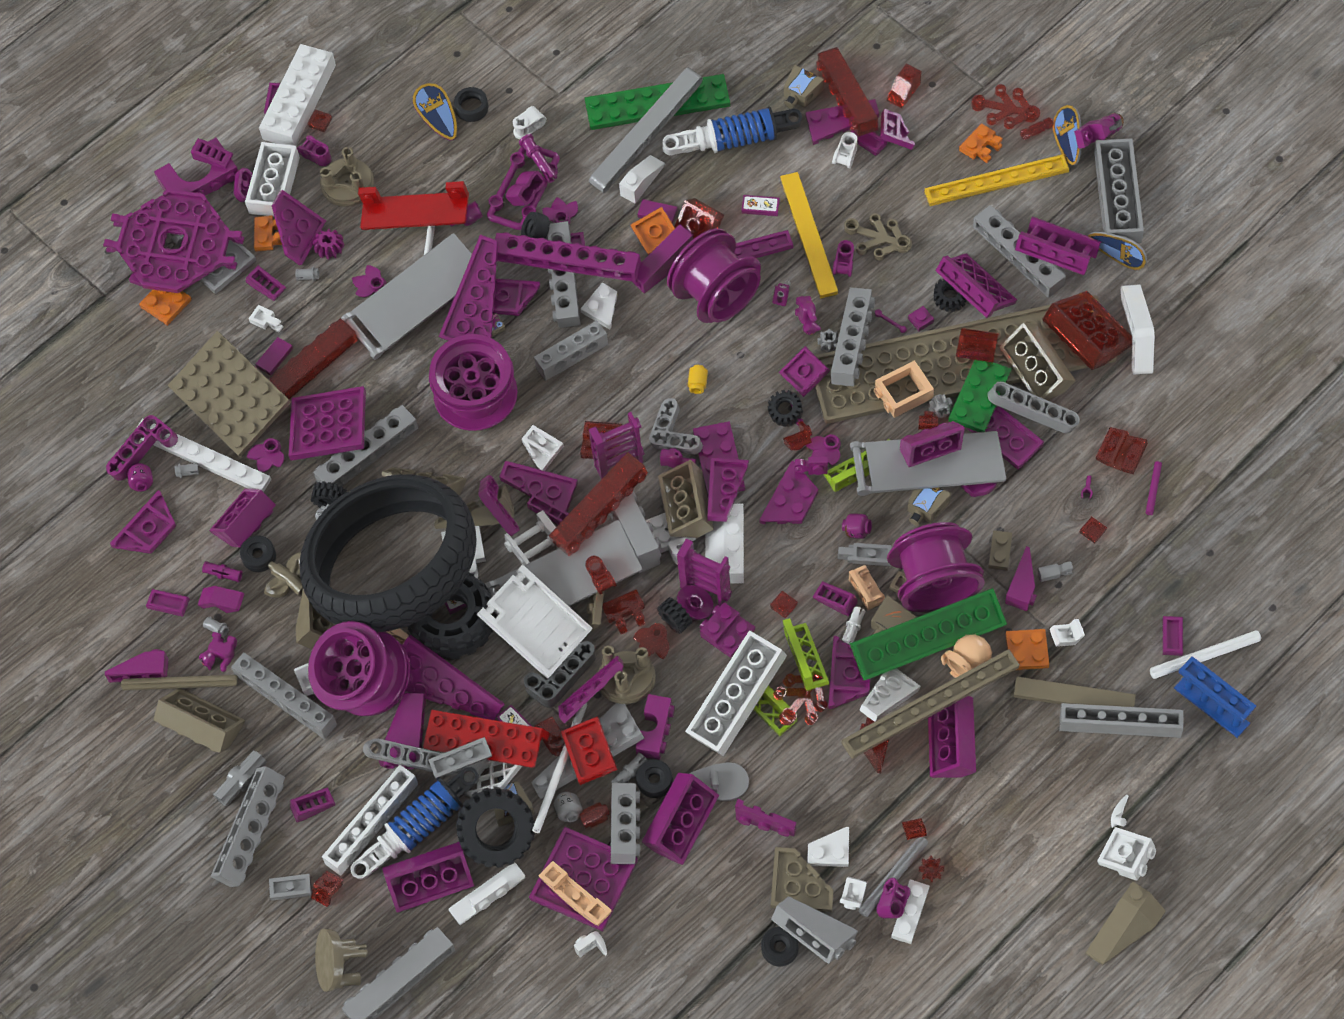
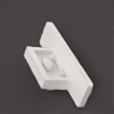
M514 862V864L507 866L451 906L449 912L458 924L462 925L478 912L489 907L492 902L503 897L526 877Z

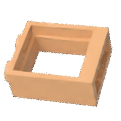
M915 360L875 380V395L877 398L882 399L885 410L891 413L894 418L934 397V388ZM909 375L920 392L896 403L886 389V386Z

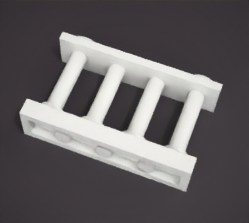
M543 510L536 514L537 525L515 539H512L508 533L504 534L506 540L504 543L505 547L510 553L513 551L523 565L530 563V558L551 545H556L559 549L568 544ZM545 531L548 535L547 539L523 554L518 545L538 532Z

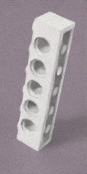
M401 765L396 768L323 854L322 858L325 865L340 876L346 871L417 787L418 782L414 774Z

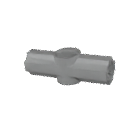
M253 750L240 766L237 765L230 770L227 780L213 794L214 797L227 807L241 791L243 792L248 789L256 769L263 767L267 761L261 754Z

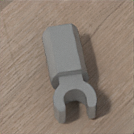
M1065 562L1061 565L1053 564L1039 567L1038 575L1040 581H1048L1060 578L1061 575L1073 574V566L1071 562Z

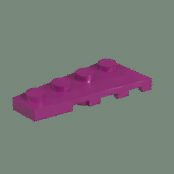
M618 655L558 706L559 718L564 724L599 690L604 688L618 671L622 672L624 665Z

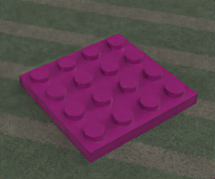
M364 386L292 398L289 458L291 461L364 449L366 390Z
M564 827L543 870L554 861L568 873L572 880L595 899L598 898L612 912L597 926L569 906L540 877L529 899L603 932L638 862V858H635V864H611V846Z

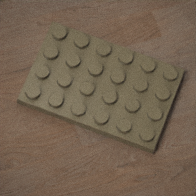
M219 331L207 341L167 385L240 457L245 454L291 403Z

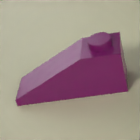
M1027 546L1005 600V604L1024 611H1028L1029 606L1034 605L1037 597L1034 594L1035 582L1030 547Z
M159 649L143 652L105 671V676L109 683L121 682L123 679L167 677L168 657L165 651Z

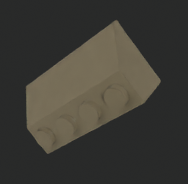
M1023 322L1000 346V349L1033 395L1050 400L1064 393L1076 381L1036 323Z
M692 460L658 476L668 531L671 537L698 538L714 530L713 522L707 521L708 497L703 472Z
M181 688L158 700L153 719L160 723L161 726L170 728L179 735L186 736L195 743L202 744L210 748L211 751L218 753L231 746L245 723L244 719Z

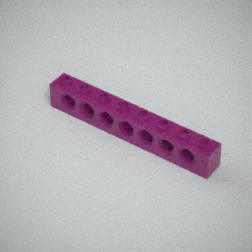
M506 232L496 233L495 240L498 241L497 261L632 282L637 281L641 266L640 255L633 251L624 252L613 248L604 249L598 246H583L579 243L570 244L560 240L550 241L545 238H530L526 235L517 236Z

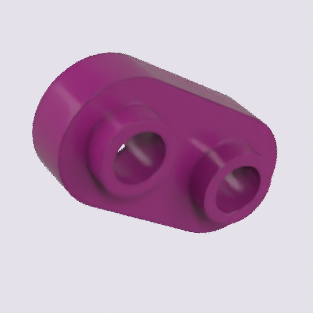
M242 168L235 174L234 196L240 202H245L253 175L247 168Z

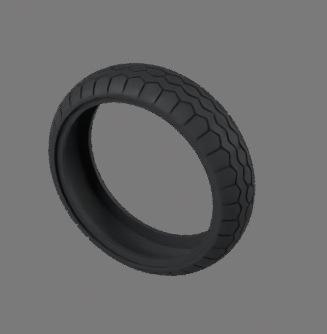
M399 474L368 481L335 500L312 525L300 555V579L304 592L316 611L335 625L342 622L355 621L364 623L379 633L403 628L413 624V622L416 623L444 605L456 593L467 577L476 552L477 538L473 517L462 498L450 487L435 479L420 475ZM405 512H426L447 520L445 536L436 555L418 574L403 584L380 593L368 595L346 594L330 587L331 573L338 555L355 535L369 525L385 517Z

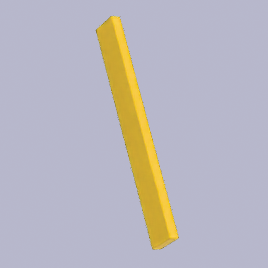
M1064 154L928 187L925 188L924 192L929 206H934L1069 172V167Z
M795 172L782 175L780 180L820 299L837 295L838 289L799 174Z

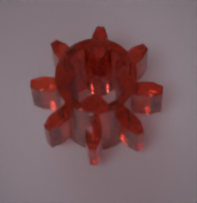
M924 411V416L919 415L918 430L938 427V416H933V411Z
M930 855L929 859H922L921 863L923 866H920L918 871L923 872V880L927 878L933 883V879H941L940 872L944 871V866H939L940 858L936 860Z

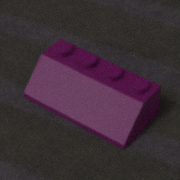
M967 696L928 717L930 777L961 778L976 772L973 697Z
M678 773L648 828L642 843L655 853L683 865L719 794L693 774Z
M460 842L382 868L397 913L474 887Z

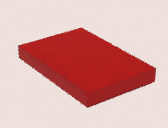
M598 716L561 731L580 785L618 770Z

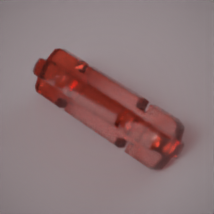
M1048 117L1043 119V122L1039 121L1029 126V129L1021 130L1020 136L1023 140L1029 139L1030 136L1033 137L1045 131V128H1052L1054 123Z

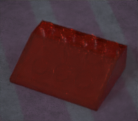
M1088 291L1052 303L1042 319L1091 370L1104 366L1132 346V335Z

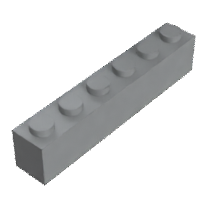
M1062 703L1059 731L1181 738L1183 732V710Z
M438 927L434 930H429L424 935V939L419 943L412 944L405 955L397 957L392 962V966L387 970L379 972L373 982L365 984L360 989V993L355 997L347 999L342 1007L344 1014L349 1019H376L455 952L453 943Z

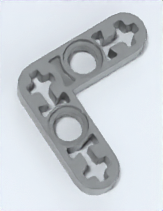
M673 398L664 400L649 437L652 446L659 450L676 448L681 453L698 454L703 447L698 436L672 432L680 411L677 401ZM665 420L669 421V424L667 426H660L661 422ZM675 439H680V440H681L678 445H676V446L671 445V443H672L673 440H675Z

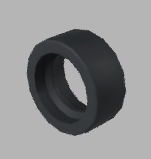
M464 88L454 98L455 111L461 120L466 122L479 121L488 112L487 96L479 88ZM471 98L478 99L482 103L479 108L472 111L461 108V104Z

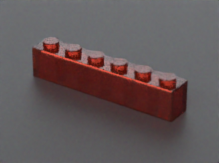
M838 47L817 53L818 61H816V67L818 71L822 72L824 82L829 84L830 92L832 95H835L837 105L842 107L844 117L849 119L852 131L855 130L858 137L877 131L878 117Z
M340 318L333 322L325 332L319 334L311 344L305 346L297 356L292 357L283 368L278 369L269 380L288 399H291L358 341L356 332Z
M627 452L550 533L549 538L553 544L568 556L578 551L582 542L592 536L594 530L606 521L607 516L619 507L620 502L633 492V488L638 483L644 481L648 474L645 466Z

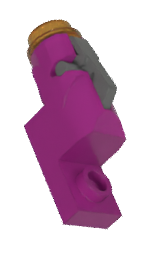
M1111 113L1099 120L1089 121L1075 130L1078 149L1085 148L1091 143L1096 142V140H1104L1118 132L1123 127V117L1118 113Z

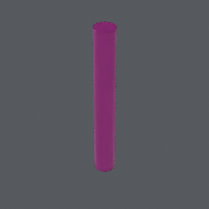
M1159 461L1154 462L1145 512L1147 515H1153L1162 467V463Z

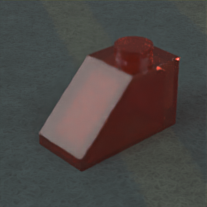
M906 63L897 75L887 101L903 108L921 84V71Z

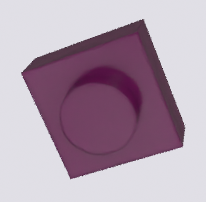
M924 306L908 315L909 321L919 332L934 323V318Z

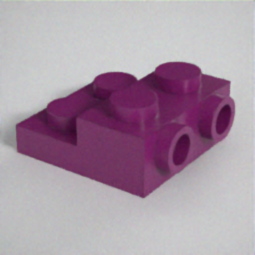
M724 602L721 606L716 605L712 611L713 616L701 623L700 636L732 658L749 630L751 632L755 631V626L743 619L738 611Z

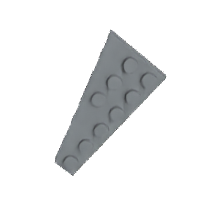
M615 703L599 718L613 757L644 739L625 704ZM569 756L556 790L577 778ZM559 757L531 782L540 799L545 797Z

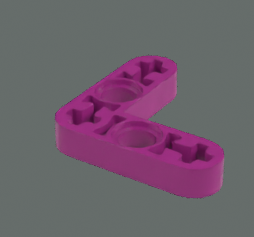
M488 475L480 481L479 497L510 536H513L520 531L519 526L497 499L498 484L491 475Z

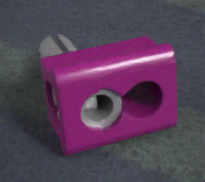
M786 280L784 284L779 283L775 286L773 304L787 305L790 281L787 282Z

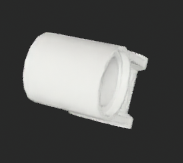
M534 106L529 107L525 112L513 119L514 136L521 139L526 134H532L544 126L547 120L546 117Z
M846 132L842 135L839 145L835 150L832 164L838 163L847 166L849 169L851 168L857 151V136L854 133Z

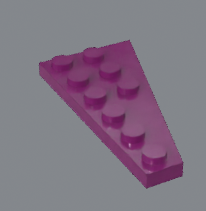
M483 235L479 236L439 338L449 341L455 337L467 334H478L492 338L498 241Z
M411 635L407 637L403 647L409 658L410 677L405 691L424 693L425 699L446 704L454 709H461L484 719H496L505 705L502 701L431 649L424 646Z

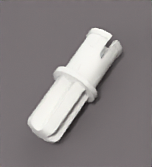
M854 607L850 620L846 622L847 628L842 640L847 644L854 642L857 631L861 629L860 624L866 612L864 609L860 612L861 607Z

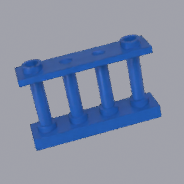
M1191 656L1179 669L1178 673L1183 678L1174 689L1238 738L1250 725V722L1246 719L1256 709V705Z

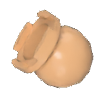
M976 634L965 635L958 639L953 651L948 650L941 656V661L943 665L947 664L952 670L950 674L956 678L990 660L992 650L985 638Z

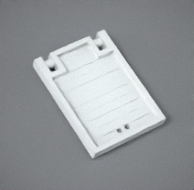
M522 564L516 571L518 574L510 577L486 604L488 607L486 609L482 608L477 613V616L548 679L593 628ZM523 579L528 582L526 586L521 582ZM493 612L498 615L496 619L491 615Z

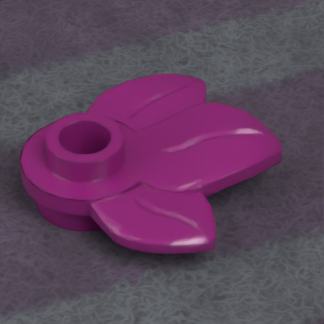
M559 197L555 198L551 208H542V213L553 223L568 221L570 224L571 218L576 216L578 212L576 201L566 205Z
M371 265L366 266L365 275L352 278L354 286L358 288L356 295L359 297H369L386 285L385 279L381 277L380 270Z
M830 434L826 437L815 436L805 443L807 448L813 450L811 457L827 456L828 463L832 466L840 459L839 449L841 441L836 435Z
M273 438L265 440L263 444L253 446L247 454V458L257 460V468L260 472L268 471L273 465L281 467L284 462L281 444Z

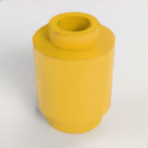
M694 365L689 369L688 387L691 393L702 394L704 389H706L708 370L703 365Z

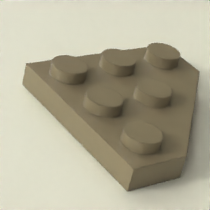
M775 847L771 908H776L779 903L789 896L820 912H832L834 890L823 881L816 870L802 858L795 848Z

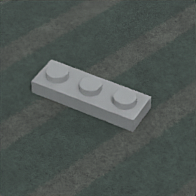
M485 737L428 759L435 778L438 779L490 758L492 754Z

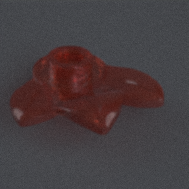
M655 623L649 628L639 629L633 637L635 641L640 643L639 648L647 649L648 657L656 653L661 659H665L670 649V644L666 639L667 629L660 623ZM657 629L660 630L659 636L654 635V631Z

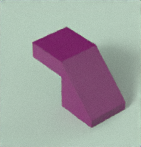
M218 586L206 587L202 590L198 606L203 609L217 607L226 613L236 612L240 609L244 593Z

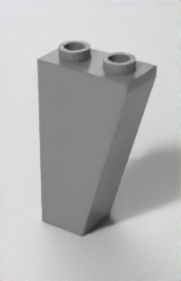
M789 896L776 906L771 918L772 921L828 964L834 959L839 960L845 950H851L856 943L855 937L858 933L856 929Z

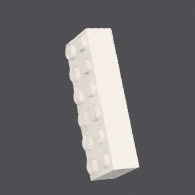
M300 44L259 126L263 140L276 144L297 146L336 66L332 52Z
M749 630L685 732L724 756L787 656L785 652Z

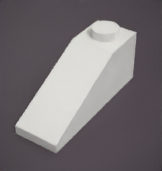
M651 155L632 168L619 183L620 196L636 204L663 169L665 163Z

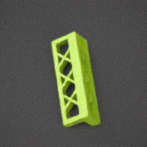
M866 451L861 453L864 477L870 475L868 461H864V458L867 457ZM854 457L829 469L827 474H823L834 492L857 481L855 466L847 470L849 465H855ZM834 473H840L832 478L830 476Z
M790 618L782 620L786 639L806 691L829 685V680L807 623L793 626ZM805 631L803 638L797 637L796 632ZM802 645L811 647L808 653L802 651ZM808 659L816 661L814 667L808 666ZM817 674L822 676L823 679L813 682L812 676Z
M768 685L761 696L764 700L760 698L757 702L759 708L755 706L753 710L781 736L797 722V713ZM761 704H769L773 708L772 713H763L761 711ZM774 718H784L787 723L779 729L774 724Z

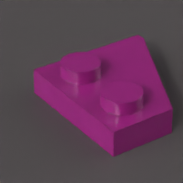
M884 109L881 113L880 139L912 150L915 143L909 140L907 136L909 131L904 125L901 115Z

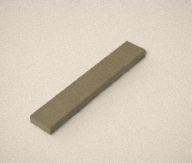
M1016 677L1014 690L1015 698L1054 704L1134 707L1136 694Z

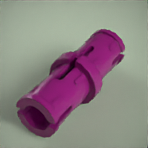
M205 561L202 567V573L215 575L218 579L222 580L225 578L239 583L243 575L241 570L228 568L225 564L217 565Z

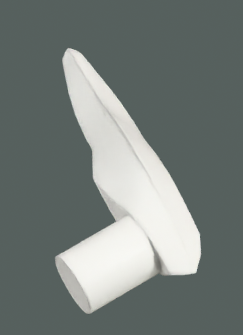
M1125 795L1113 810L1111 815L1112 828L1117 825L1125 826L1127 823L1126 819L1121 817L1129 797L1128 795Z

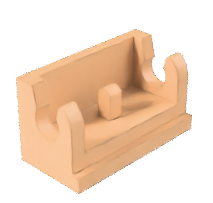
M863 565L849 571V581L867 611L880 605L885 596L875 583L867 566Z

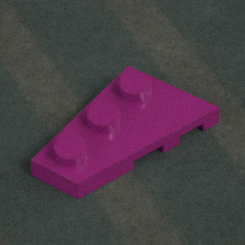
M737 798L735 812L736 820L739 823L747 826L752 824L764 831L773 830L785 837L795 835L796 822L775 813L767 815L760 807L755 805L753 808L743 805V800Z

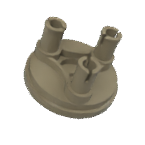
M344 147L342 149V159L336 160L320 170V187L324 197L329 202L337 206L348 207L362 202L358 195V189L374 187V177L371 169L365 163L356 159L353 149L349 147L348 150V147Z
M604 646V649L601 651L603 655L602 664L598 671L617 655L623 661L624 667L622 672L618 671L608 681L607 685L599 690L601 694L608 700L619 704L635 703L648 696L655 686L656 673L651 660L648 658L647 649L641 647L636 652L622 651L614 654L612 646Z
M322 929L319 932L316 942L315 964L317 978L323 991L329 992L337 988H343V986H359L361 984L359 972L343 974L344 962L349 960V958H365L367 956V949L364 950V948H367L366 944L356 945L355 939L340 940L338 933L331 929Z

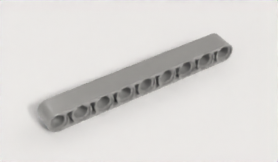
M687 67L595 170L589 179V183L601 192H607L702 83L703 77Z

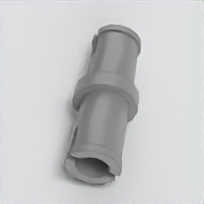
M638 753L628 765L625 764L622 767L623 770L611 782L627 783L631 778L636 777L639 767L648 760L643 758L644 756L641 753Z

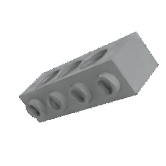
M596 320L534 356L536 369L545 381L549 380L607 346V333Z
M612 783L611 864H635L636 856H640V844H636V839H640V826H636V821H640V809H636V803H640V791H636V783Z

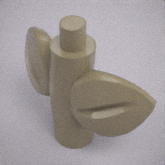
M301 552L291 556L286 567L273 561L268 564V568L271 569V574L275 578L267 583L264 591L266 595L280 598L285 596L291 588L299 597L302 596L303 587L299 578Z

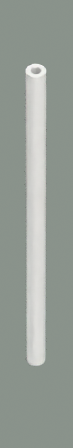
M587 703L576 712L571 727L581 723ZM565 744L532 831L535 833H540L568 759L569 754Z

